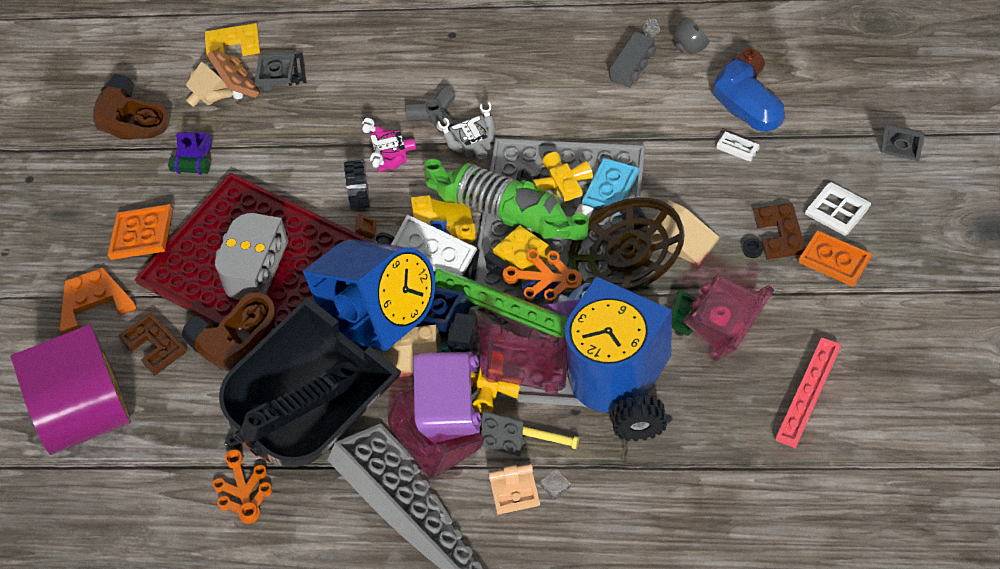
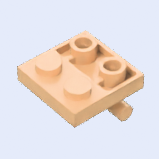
M532 464L519 467L516 465L503 467V470L489 473L497 515L540 506Z

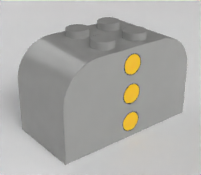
M248 213L237 217L231 223L228 232L223 236V243L221 248L217 250L215 266L222 286L229 297L240 300L249 293L261 292L265 295L267 294L288 244L281 218Z

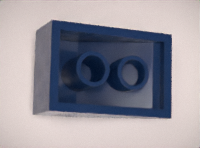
M435 287L431 308L417 326L436 325L440 336L448 337L450 325L454 322L456 313L468 315L472 305L464 292Z

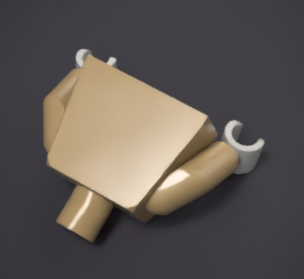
M201 62L197 69L191 71L189 80L186 83V86L193 92L186 101L193 107L200 100L207 105H211L213 102L230 98L232 95L235 99H241L243 94L229 90L224 81L217 75L218 72L211 62L207 64Z

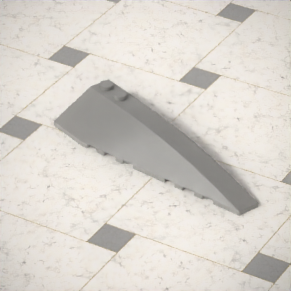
M381 423L334 443L328 458L330 464L389 525L440 569H483L480 563L474 561L471 556L473 552L470 547L465 546L462 542V535L459 530L453 528L451 524L452 519L438 497L430 492V485L427 480H423L420 476L418 466L411 462L409 452Z

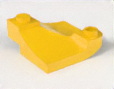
M430 195L411 197V209L414 218L430 225L431 220L441 222L446 220V229L450 232L451 236L468 244H471L476 239V230L471 210L466 204L460 205L453 202L438 201L430 198Z

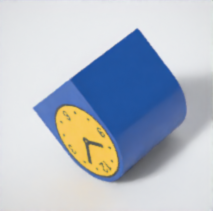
M346 240L336 245L303 270L315 303L338 320L341 333L356 345L363 347L370 346L373 349L387 351L425 318L434 299L435 275L432 265L422 252L414 248L361 240Z
M596 276L571 312L565 326L569 384L575 397L582 404L593 410L611 413L613 406L619 404L618 401H626L627 397L632 399L636 395H640V397L647 395L671 358L672 310Z

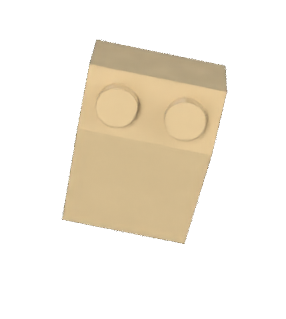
M669 200L667 204L675 209L684 226V244L679 257L699 266L718 242L719 236L685 207ZM667 215L661 225L667 231L668 237L671 238L679 234V230L672 217ZM656 230L650 240L655 244L663 241L660 232ZM678 242L670 245L668 251L674 253Z

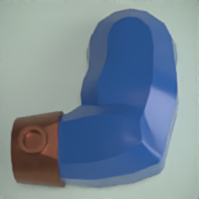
M746 48L733 58L717 75L713 95L732 115L745 121L751 128L765 132L774 130L785 119L784 104L757 79L765 66L763 56L752 48Z

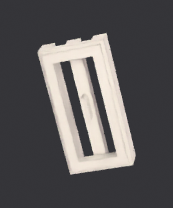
M725 131L718 141L716 149L751 162L756 155V151L758 152L760 145Z

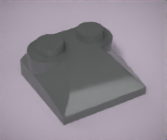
M260 54L255 76L256 87L263 91H270L276 85L291 83L295 54Z
M888 124L884 130L881 153L919 161L924 145L925 133Z

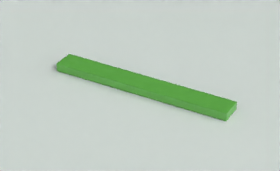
M441 267L436 269V288L464 292L469 302L566 340L565 326L568 317Z

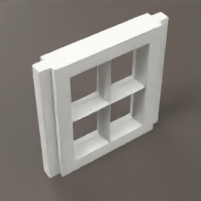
M830 182L807 208L805 215L846 236L867 212L871 203ZM829 194H832L842 199V202L837 206L827 201L826 198ZM847 202L859 209L855 214H852L841 207ZM823 203L835 210L831 215H828L817 208ZM837 212H840L851 219L845 224L833 217Z

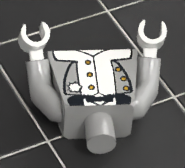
M489 102L488 110H483L482 104L480 105V111L484 114V118L482 115L449 127V130L447 128L449 126L447 118L443 119L445 127L441 126L439 121L437 122V128L444 132L443 136L450 149L462 153L466 158L476 155L479 160L487 157L488 153L486 151L491 148L490 142L493 141L495 134L493 117L489 113L491 111V104Z

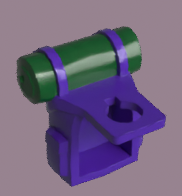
M177 132L176 156L170 157L168 162L169 170L177 174H181V172L197 173L199 175L203 173L208 174L211 162L206 158V154L210 151L213 144L210 134L203 132Z

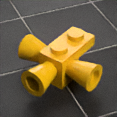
M551 152L542 160V163L549 170L550 177L533 179L532 183L539 190H554L555 194L558 197L562 196L564 202L582 196V189L577 181L592 179L593 174L587 161L570 169L567 163L562 165L558 152Z
M497 353L485 354L483 357L484 364H481L479 374L471 373V386L479 389L472 406L479 413L493 411V399H496L497 391L515 399L518 398L521 379H500L501 366L504 363V359Z

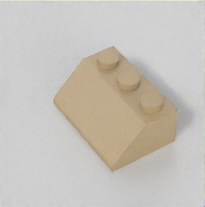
M436 325L414 327L387 351L375 350L401 371L400 377L414 376V356L424 352H441V336Z

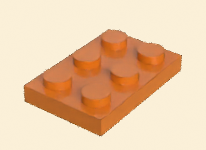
M817 230L800 256L799 264L854 287L872 259V254Z

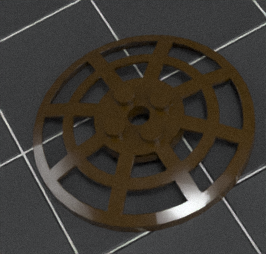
M629 198L610 204L589 218L588 233L592 230L599 236L592 245L589 255L578 254L583 240H572L568 254L570 269L579 272L577 262H589L594 275L613 284H622V288L631 292L643 288L666 273L678 258L685 237L684 226L680 216L670 205L653 198ZM649 207L658 209L661 212L654 221L648 218H634L633 208ZM626 210V220L612 225L605 231L597 225L610 215ZM667 215L672 217L679 230V234L671 238L668 237L667 231L661 225ZM636 224L650 226L646 232L635 230ZM623 227L627 228V231H624L616 235L615 237L611 236L613 232ZM658 230L662 235L663 241L652 244L650 238ZM602 242H607L605 254H597ZM678 242L670 259L664 266L660 265L668 252L669 246ZM662 249L656 262L649 260L652 252ZM607 261L610 267L601 273L596 266V262ZM641 266L649 268L643 273L632 277L633 270ZM615 271L625 272L624 279L609 278V276ZM655 271L653 275L649 276L645 280H642L638 283L631 285V282L642 279L645 276L649 275L651 272ZM596 277L587 282L582 278L581 285L585 283L591 284Z

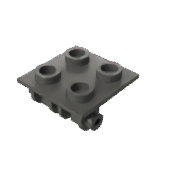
M483 411L480 446L521 456L522 446L526 442V438L523 437L524 421Z

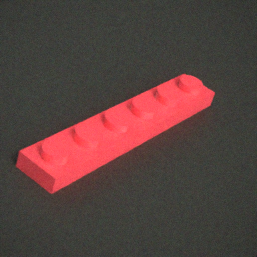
M821 337L776 436L777 442L797 448L839 354L841 344Z

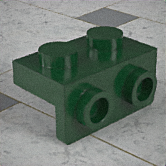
M679 290L675 295L671 308L672 329L687 336L694 330L697 331L701 325L700 315L706 307V303H704L706 295L701 294L696 298Z

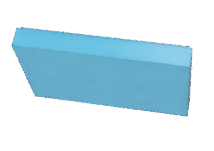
M603 158L582 199V204L601 210L610 204L627 199L639 174V168Z

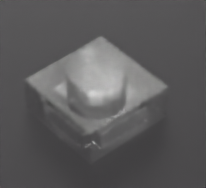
M556 469L540 481V486L555 500L571 488V483Z

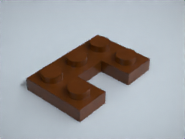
M793 203L754 208L757 228L777 226L780 237L762 239L766 260L802 255L806 247Z
M151 312L118 335L131 352L147 340L156 348L141 359L145 367L154 376L187 352L186 348Z

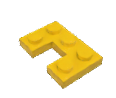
M257 23L205 31L206 57L210 50L225 54V46L240 43L243 56L260 53Z

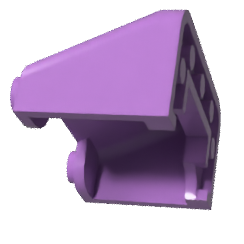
M424 352L414 356L415 423L418 430L433 443L480 433L482 419L480 413L476 412L472 407L471 373L477 371L479 359L472 352Z

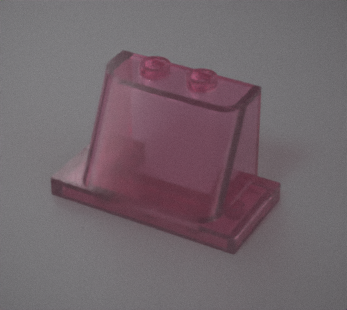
M718 274L712 278L710 283L707 282L701 289L702 295L692 302V309L683 322L714 348L710 357L717 361L737 349L774 292V289L767 285L755 292Z

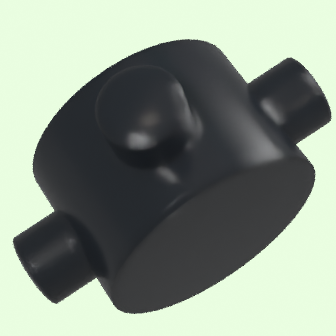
M233 434L227 438V442H224L225 446L232 450H237L241 445Z

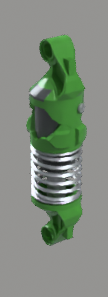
M429 159L424 164L427 187L435 189L444 201L455 202L460 205L466 204L468 208L473 207L474 210L479 209L481 213L492 214L493 217H497L505 225L512 228L521 225L529 232L541 235L543 239L562 237L564 239L583 240L588 236L589 218L587 215L578 213L571 217H566L558 196L550 190H539L529 181L522 180L520 182L512 178L508 179L506 176L495 174L493 171L482 169L472 163H466L459 169L449 172L444 170L441 162L437 159Z

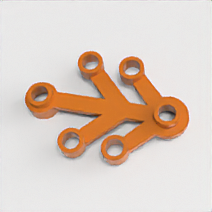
M535 249L527 252V260L533 263L540 272L522 271L514 266H508L503 271V279L509 284L517 282L518 279L539 281L533 287H527L524 290V298L528 301L534 300L536 295L552 282H560V284L554 289H547L545 291L544 299L549 303L554 302L556 297L567 288L576 289L582 282L581 274L577 270L568 269L560 261L559 254L556 251L548 253L547 262L554 265L561 274L553 273L539 258V252ZM535 254L537 257L532 259L529 255ZM554 255L557 259L551 260L549 257ZM508 271H513L515 274L510 276ZM569 276H574V277H575V280H574V281H570V280L568 279V277H569ZM531 291L534 295L527 296L526 293ZM552 293L554 297L548 298L546 295Z
M230 450L225 455V461L233 469L237 487L226 483L222 478L215 479L212 486L217 493L226 492L240 498L242 505L230 501L227 496L219 497L217 504L220 510L226 511L229 509L239 514V518L243 523L251 524L260 517L259 506L265 497L272 494V487L268 482L261 483L258 487L259 492L251 502L250 494L259 480L267 476L266 467L264 465H257L246 484L241 469L243 463L242 454L238 450ZM263 470V473L257 474L258 471ZM264 488H269L265 492L262 491ZM227 501V504L221 505L222 502Z

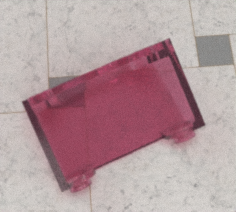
M492 323L480 331L481 373L487 382L496 383L500 381L545 390V393L557 394L558 391L566 388L568 362L565 338H558V342L555 343L550 342V339L547 338L540 341L507 334V330L503 329L500 331L501 325Z
M414 389L396 394L388 416L389 427L428 477L432 478L441 475L481 448L484 439L479 433L433 443L416 426Z

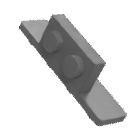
M470 302L473 307L470 308L468 315L477 316L478 324L486 326L493 334L501 335L511 331L524 341L529 340L533 327Z

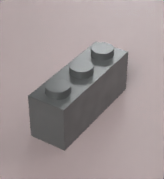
M634 32L610 68L611 81L631 87L634 81L636 82L639 79L642 69L647 67L650 57L655 55V38Z

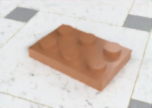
M210 50L207 57L228 89L256 98L260 92L256 88L255 82L248 76V72L242 67L241 61L235 56L230 57L223 52Z

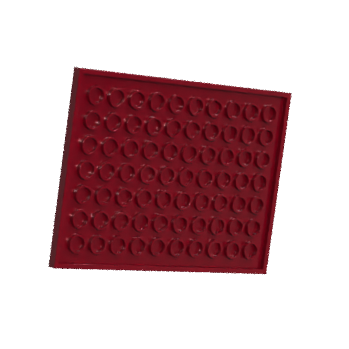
M229 173L166 243L165 252H158L135 278V281L138 285L197 316L205 317L219 326L221 321L231 313L240 301L229 297L225 293L215 266L216 252L221 248L224 234L228 232L231 223L237 217L244 214L256 213L279 217L282 219L288 244L266 294L275 304L277 319L272 328L273 330L307 297L315 302L304 276V269L343 241H373L233 173Z

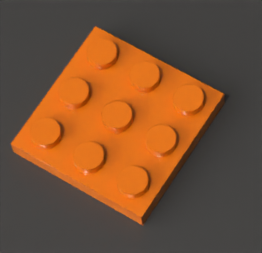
M167 204L117 213L108 250L110 260L165 252L173 212L172 206Z

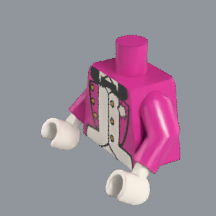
M364 119L362 123L364 125L362 128L363 132L369 133L371 131L370 135L374 153H372L370 161H373V167H378L379 172L387 169L395 170L401 164L406 163V151L416 149L414 138L403 141L400 131L386 130L377 125L374 126L372 119Z

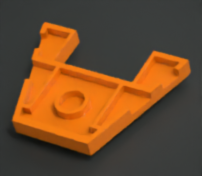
M103 268L88 272L65 281L60 332L64 335L79 329L75 314L114 300L119 315L135 310L136 306Z

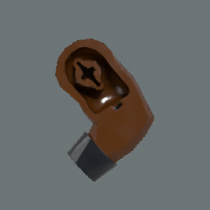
M112 74L108 78L96 99L93 109L96 129L124 140L153 138L164 133L168 128L169 114L165 106L160 103L131 98L134 84L130 78L120 74Z
M261 292L249 293L240 299L219 326L201 315L195 316L184 326L182 337L195 352L200 353L207 361L222 370L230 372L271 332L277 319L276 306L268 295Z

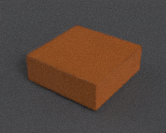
M359 214L356 217L355 233L372 239L376 232V220Z

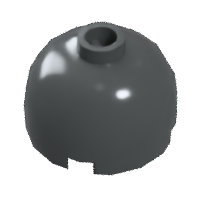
M684 18L675 28L674 39L677 42L675 46L682 53L686 51L690 54H695L705 49L710 41L704 32L694 27L695 23L688 18Z

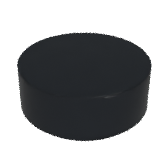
M750 238L743 243V253L746 257L758 258L761 256L763 244L760 240Z

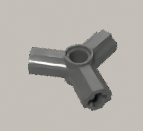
M445 86L440 89L433 99L428 100L425 104H407V121L428 120L437 128L438 121L441 126L445 127L443 119L447 118L449 120V126L447 127L449 130V127L454 126V123L445 110L455 99V93L451 88Z

